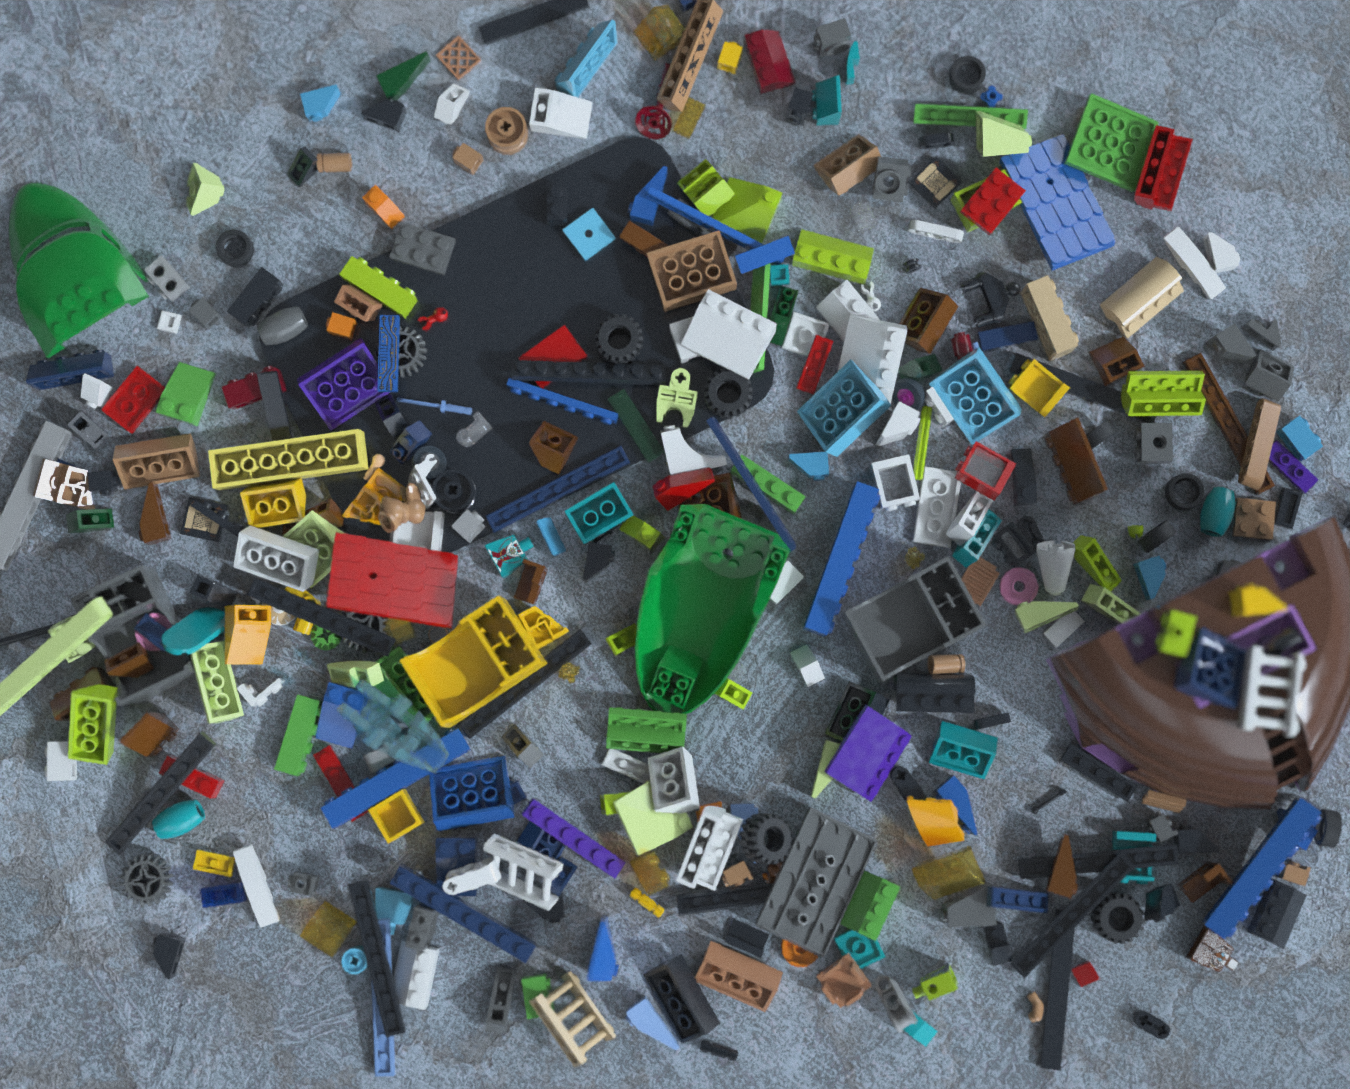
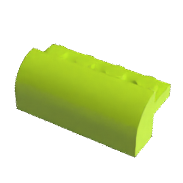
M1128 371L1126 384H1122L1121 390L1123 408L1128 416L1202 415L1206 401L1201 392L1205 374L1203 371Z

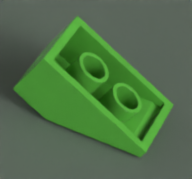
M179 362L161 394L156 413L198 427L216 373Z

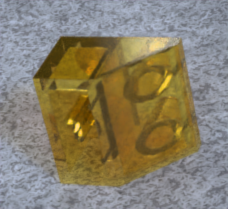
M665 4L653 7L633 33L651 58L656 61L679 45L685 28L669 6Z
M649 850L629 861L648 896L669 886L670 876L665 868H660V859L655 851L651 852Z

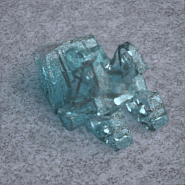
M361 679L355 688L371 702L363 708L360 715L344 702L338 707L337 712L345 720L353 724L354 729L363 738L362 742L366 746L377 751L382 744L389 749L386 754L401 763L435 774L449 756L442 740L421 712L418 711L415 716L407 712L412 706V702L401 694H398L396 698H389L367 681ZM390 715H393L395 718H397L405 725L410 727V729L408 730V735H404L400 732L402 729L395 723V721L390 717Z

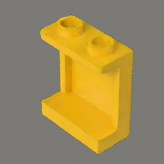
M1034 358L1031 360L1027 359L1021 366L1023 370L1020 374H1015L1008 383L1010 385L1008 388L1039 414L1046 417L1070 387Z

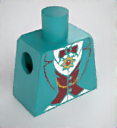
M515 535L485 545L504 579L523 565V559L528 560L524 552L534 547L529 537L518 542Z

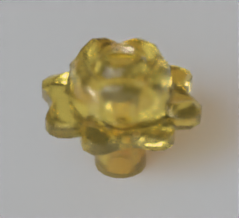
M916 546L910 547L908 552H906L905 561L912 569L919 568L921 561L925 560V554L920 553Z
M572 663L564 664L561 670H559L558 677L563 680L568 679L569 683H574L576 681L575 676L580 673V666L573 665Z

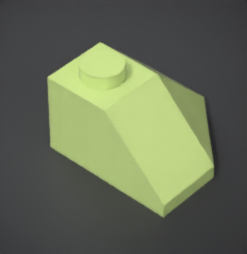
M193 163L187 185L190 187V197H187L186 202L190 215H196L217 204L220 196H223L224 186L217 175L199 164Z

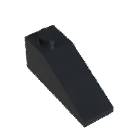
M1031 448L1011 449L1012 462L1016 463L1012 471L1014 506H1033L1037 503V487Z

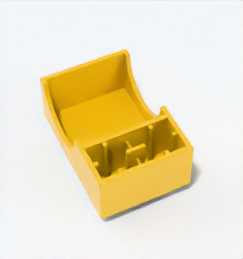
M499 595L460 620L459 625L438 642L400 660L441 727L451 728L548 664L508 601Z

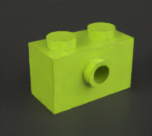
M1174 610L1167 611V614H1164L1161 620V625L1163 626L1162 633H1159L1156 639L1157 651L1179 658L1186 657L1197 617Z

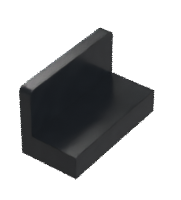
M733 919L724 941L761 958L769 934Z

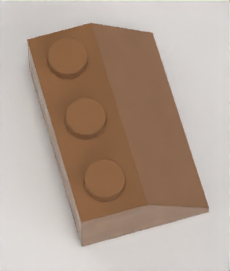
M858 134L813 166L829 189L840 196L855 184L863 181L865 177L875 172L878 156L881 157L876 145Z

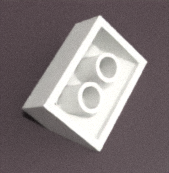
M848 280L834 289L816 307L843 342L850 314L880 320Z
M899 402L875 445L882 446L904 439L907 434L911 435L921 420L918 418L920 412Z
M684 747L647 758L654 810L656 812L685 813L700 808L692 755Z
M401 940L393 977L399 1003L404 1006L425 1010L428 1007L440 948L430 946L425 951L405 947L406 941Z

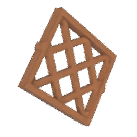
M459 35L436 54V57L458 81L481 61ZM456 41L458 42V47H451ZM446 50H449L448 56H442ZM451 50H458V55L451 56ZM460 51H467V57H460ZM469 51L473 54L474 57H469ZM451 59H457V65H450ZM460 59L466 60V66L459 65ZM469 60H476L471 66H469ZM451 68H457L456 73ZM459 68L466 69L462 74H459Z

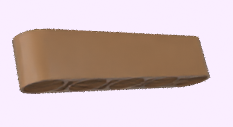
M1261 398L1255 407L1238 477L1239 484L1254 490H1259L1264 482L1281 411V405Z

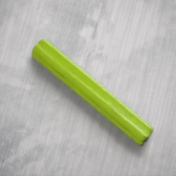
M923 406L921 410L913 467L915 480L923 479L932 407Z

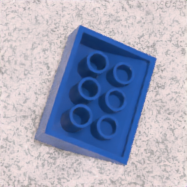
M505 755L445 766L429 774L433 822L438 832L515 817ZM505 789V792H504V793H502L501 795H498V792H500V791H502V790Z

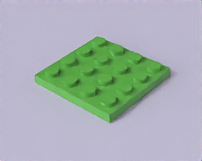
M1091 93L1087 98L1064 164L1133 192L1140 178L1155 127L1159 122Z

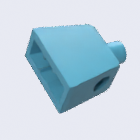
M378 887L376 888L375 905L378 918H390L391 935H394L396 924H405L414 897L402 890Z

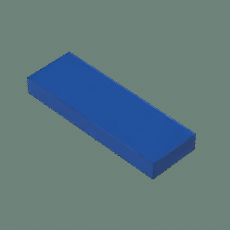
M785 236L734 256L740 273L743 274L791 256L795 252L789 236Z

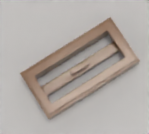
M1148 790L1142 797V804L1180 813L1183 807L1186 806V799Z

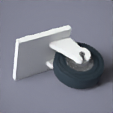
M424 446L415 452L412 458V471L408 476V482L414 483L419 488L421 501L424 503L426 510L430 509L436 499L427 481L435 480L439 474L445 471L447 466L444 453L434 446Z

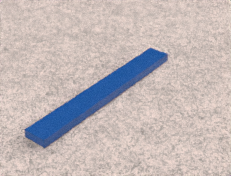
M651 186L645 194V197L712 232L719 230L721 237L747 250L764 245ZM785 258L777 260L772 263L780 265Z

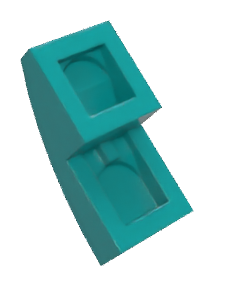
M858 41L853 42L849 52L845 72L846 85L854 83V66L859 65Z

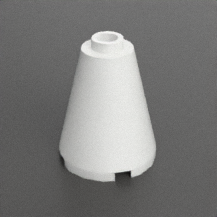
M1054 541L1040 542L1036 546V552L1045 591L1053 596L1061 595V592H1064L1075 553V544L1061 541V544H1054Z

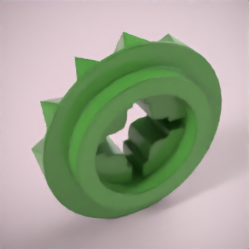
M314 625L311 630V640L317 648L331 650L338 646L342 638L341 636L333 633L328 636L327 643L325 638L319 637L324 633V629Z

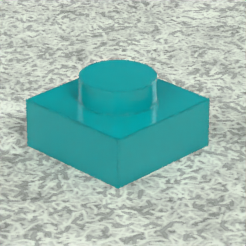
M789 264L770 265L771 286L790 285Z

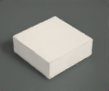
M162 310L157 329L177 334L182 316Z

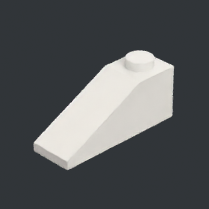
M975 491L951 523L946 535L961 546L974 536L993 500Z

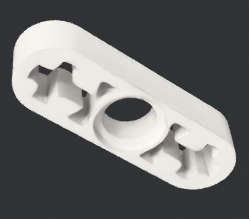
M911 220L908 229L913 234L952 243H961L964 232L959 229L919 220Z

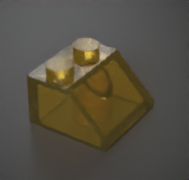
M325 900L309 920L300 937L330 957H334L350 935L357 921Z

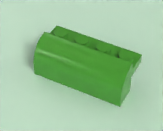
M609 707L606 748L665 753L684 747L687 714Z

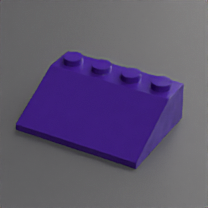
M362 338L297 379L298 385L330 430H333L390 393L377 391L378 362Z
M865 705L824 772L872 802L904 748L908 745L912 735Z

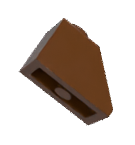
M140 642L104 660L107 673L113 676L137 678L154 669L151 656Z

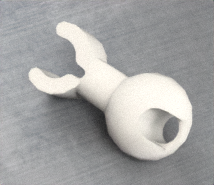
M870 282V292L862 284L861 292L867 296V305L873 312L879 310L881 302L873 294V282Z

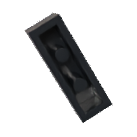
M261 267L227 312L249 329L258 322L259 315L269 308L273 297L280 294L284 284Z

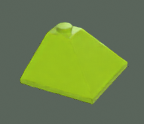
M729 177L727 184L735 195L728 202L720 206L712 218L763 244L780 204L782 192L765 185Z

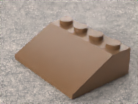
M719 230L647 253L664 312L701 301L708 289L719 295L737 289V282Z

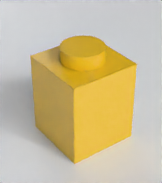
M732 41L729 43L724 42L717 69L733 74L736 73L742 55V47L738 43Z

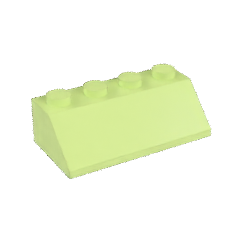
M225 641L206 644L198 651L190 654L208 724L230 721L243 716L244 713L231 664H225Z

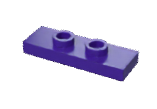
M1277 440L1273 442L1269 462L1303 494H1306L1318 479Z

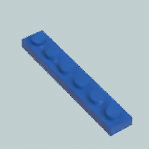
M509 378L506 384L510 392L521 395V393H524L532 400L539 401V399H542L550 406H563L564 410L575 413V411L582 412L584 417L590 419L597 417L601 419L600 422L608 425L617 423L618 413L518 380H512V378Z

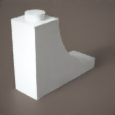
M669 425L663 427L664 430L660 431L670 475L727 465L724 455H704L691 448L682 437L679 427Z

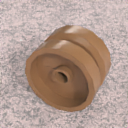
M501 107L495 109L488 116L485 122V131L491 147L496 152L503 155H513L525 147L528 141V129L524 116L518 110L511 107Z

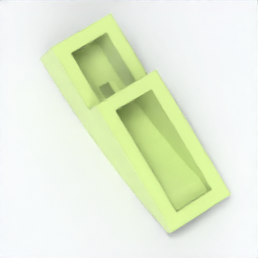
M344 661L327 664L331 681L350 687H356L360 684L373 687L384 681L380 665L377 662Z

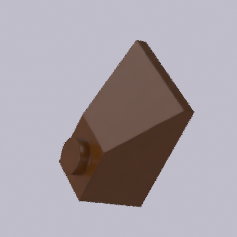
M543 421L529 444L541 466L559 474L566 464L578 437Z

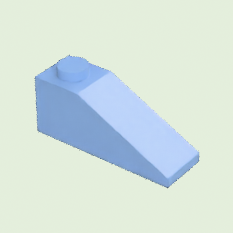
M646 996L626 1010L627 1016L625 1018L631 1026L635 1025L638 1030L674 1050L679 1049V1043Z

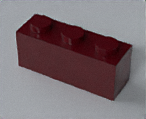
M273 366L261 369L262 372L277 370L282 393L287 391L280 369ZM255 372L244 375L245 378L240 380H230L227 382V385L222 386L228 408L237 410L263 400Z

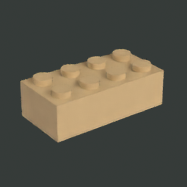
M1047 275L1027 283L1020 294L1031 320L1035 323L1037 334L1049 361L1070 354L1078 346L1079 339L1077 334L1072 332L1069 316L1065 315L1063 311L1062 299L1056 295L1055 283Z

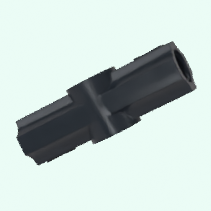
M1293 625L1274 636H1262L1257 641V646L1255 647H1261L1262 653L1266 656L1281 658L1282 651L1300 642L1302 639Z

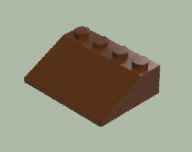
M1078 417L1045 434L1046 446L1052 450L1053 463L1059 467L1061 472L1059 477L1061 482L1066 484L1068 489L1066 493L1070 502L1073 501V504L1076 505L1108 490Z

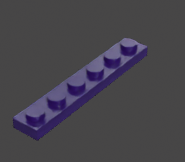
M534 798L530 800L521 813L528 820L614 879L626 864L624 860Z

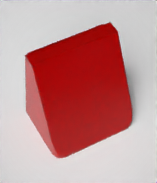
M1089 960L1071 969L1080 987L1100 979Z

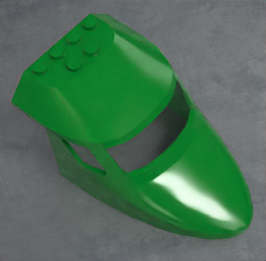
M29 183L18 190L11 206L8 226L19 308L27 326L46 357L50 358L65 348L63 342L127 303L133 307L148 298L149 295L136 274L145 282L148 279L139 264L109 227L73 195L56 186L43 183ZM85 226L89 227V229L91 230L73 231L65 235H62L54 239L53 241L47 243L46 245L35 251L28 259H26L29 253H31L41 243H43L47 239L51 238L52 236L60 232H63L73 227ZM102 233H103L107 238H109V239L112 241V243H111L109 240H107L105 237H103Z

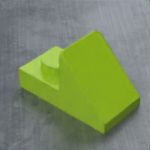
M635 623L606 638L615 656L635 646L637 631Z

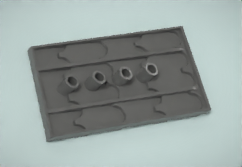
M810 807L803 817L795 838H793L791 850H788L789 854L785 857L781 869L777 873L754 925L821 958L825 957L878 840Z

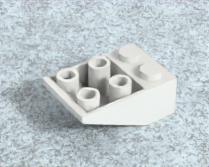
M535 88L529 123L531 131L587 139L592 102L554 90Z

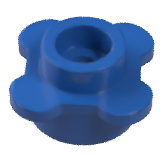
M989 86L985 93H981L980 99L988 107H995V104L1003 99V95L996 91L995 86Z

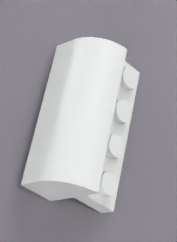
M705 807L676 881L693 889L696 884H700L715 891L743 819L725 812L726 809L721 807Z

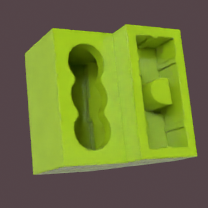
M707 159L703 160L677 182L698 210L707 216L714 214L720 206L728 202L735 195Z

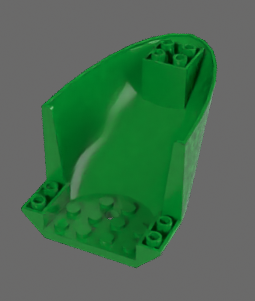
M706 504L681 505L670 539L649 570L637 621L635 643L636 673L640 691L648 706L654 711L678 712L681 714L693 712L711 698L737 665L773 594L790 552L789 547L777 533ZM724 549H730L733 555L725 554Z

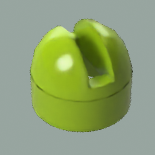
M1143 525L1127 526L1128 534L1131 538L1135 539L1136 535L1137 538H1140L1143 535Z

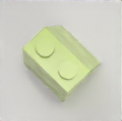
M976 111V149L983 157L1029 153L1032 138L1022 126L981 111Z

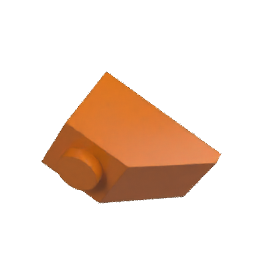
M376 185L362 197L365 204L391 229L405 217L390 198Z

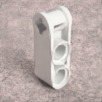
M487 858L483 861L449 871L446 875L443 889L447 894L455 895L486 884L495 883L501 878V873L494 858Z

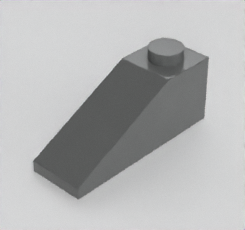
M497 967L486 1019V1031L506 1034L517 973L516 969Z

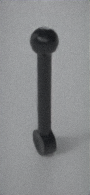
M1065 789L1059 791L1039 806L1032 807L1031 812L1037 814L1041 808L1064 795L1067 791Z

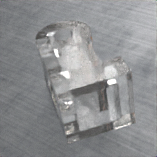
M479 412L473 415L475 421L465 429L459 430L457 433V441L464 447L472 446L492 429L491 425Z

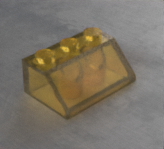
M970 845L920 862L911 868L919 888L933 900L986 882Z

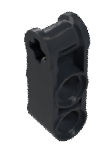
M901 766L893 767L890 771V778L905 802L907 803L908 796H913L914 800L926 801L927 796L924 795L923 790L909 771ZM897 771L904 772L902 774L903 779L896 778L898 775Z

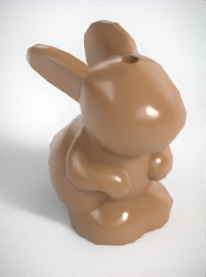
M408 483L406 488L400 487V494L404 503L387 496L382 498L378 519L386 532L391 533L397 530L402 523L405 524L408 521L413 524H420L423 521L426 507L421 501L420 490L414 483Z

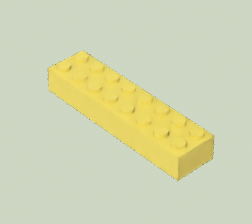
M360 429L208 450L212 488L216 490L369 469L364 431Z

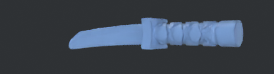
M397 398V402L440 408L442 413H445V410L467 415L472 413L471 407L446 404V401L443 400L441 404Z

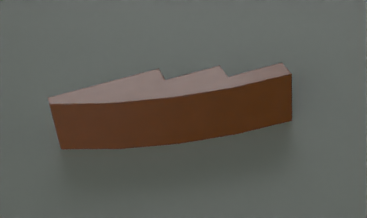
M631 221L627 223L619 236L621 240L635 247L638 252L647 256L648 252L668 246Z

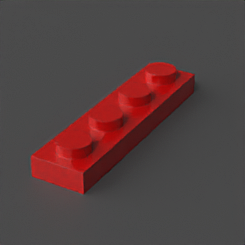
M331 745L313 755L337 797L342 796L341 792L349 787L352 789L356 788ZM367 810L357 817L351 819V821L353 822L357 820L358 818L367 814L369 811Z

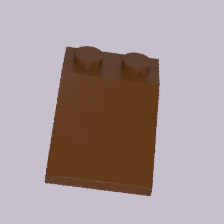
M147 712L119 742L145 757H156L163 751L164 748L162 747L167 742L170 743L176 738V732L179 728L164 713Z

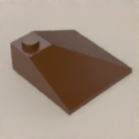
M730 472L714 475L715 482L678 504L679 510L681 505L706 504L742 519Z

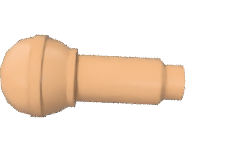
M375 454L372 457V464L364 476L365 480L368 481L376 469L385 464L383 455Z

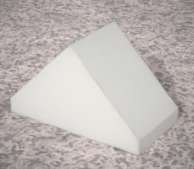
M807 644L790 653L807 687L825 679L816 657Z

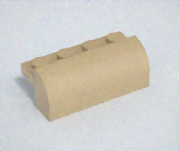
M1155 257L1103 301L1100 306L1106 318L1115 322L1122 336L1128 339L1184 291L1180 283L1182 278L1170 263Z

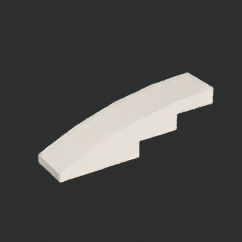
M1176 226L1163 237L1180 267L1186 269L1194 284H1199L1207 299L1212 300L1226 288L1206 258L1179 226Z
M253 845L234 850L235 861L260 928L278 922L280 917L273 904V896L266 883V875Z

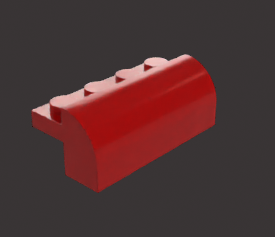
M1158 125L1155 127L1134 198L1135 202L1150 210L1157 208L1172 212L1193 142L1191 138L1174 135L1175 129Z

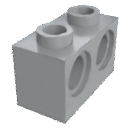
M162 255L144 269L148 274L146 276L148 281L153 286L157 284L160 288L158 292L165 300L169 298L174 302L190 288ZM163 269V274L157 277L158 270ZM175 283V288L169 291V285Z
M467 509L451 527L471 543L486 526L482 523L484 519L474 510L470 512Z

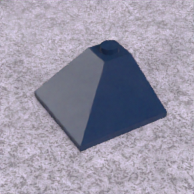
M1201 627L1188 648L1187 656L1183 657L1177 668L1173 688L1195 698L1237 709L1247 651Z

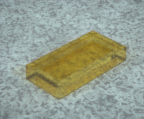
M689 97L673 128V132L690 140L706 105Z

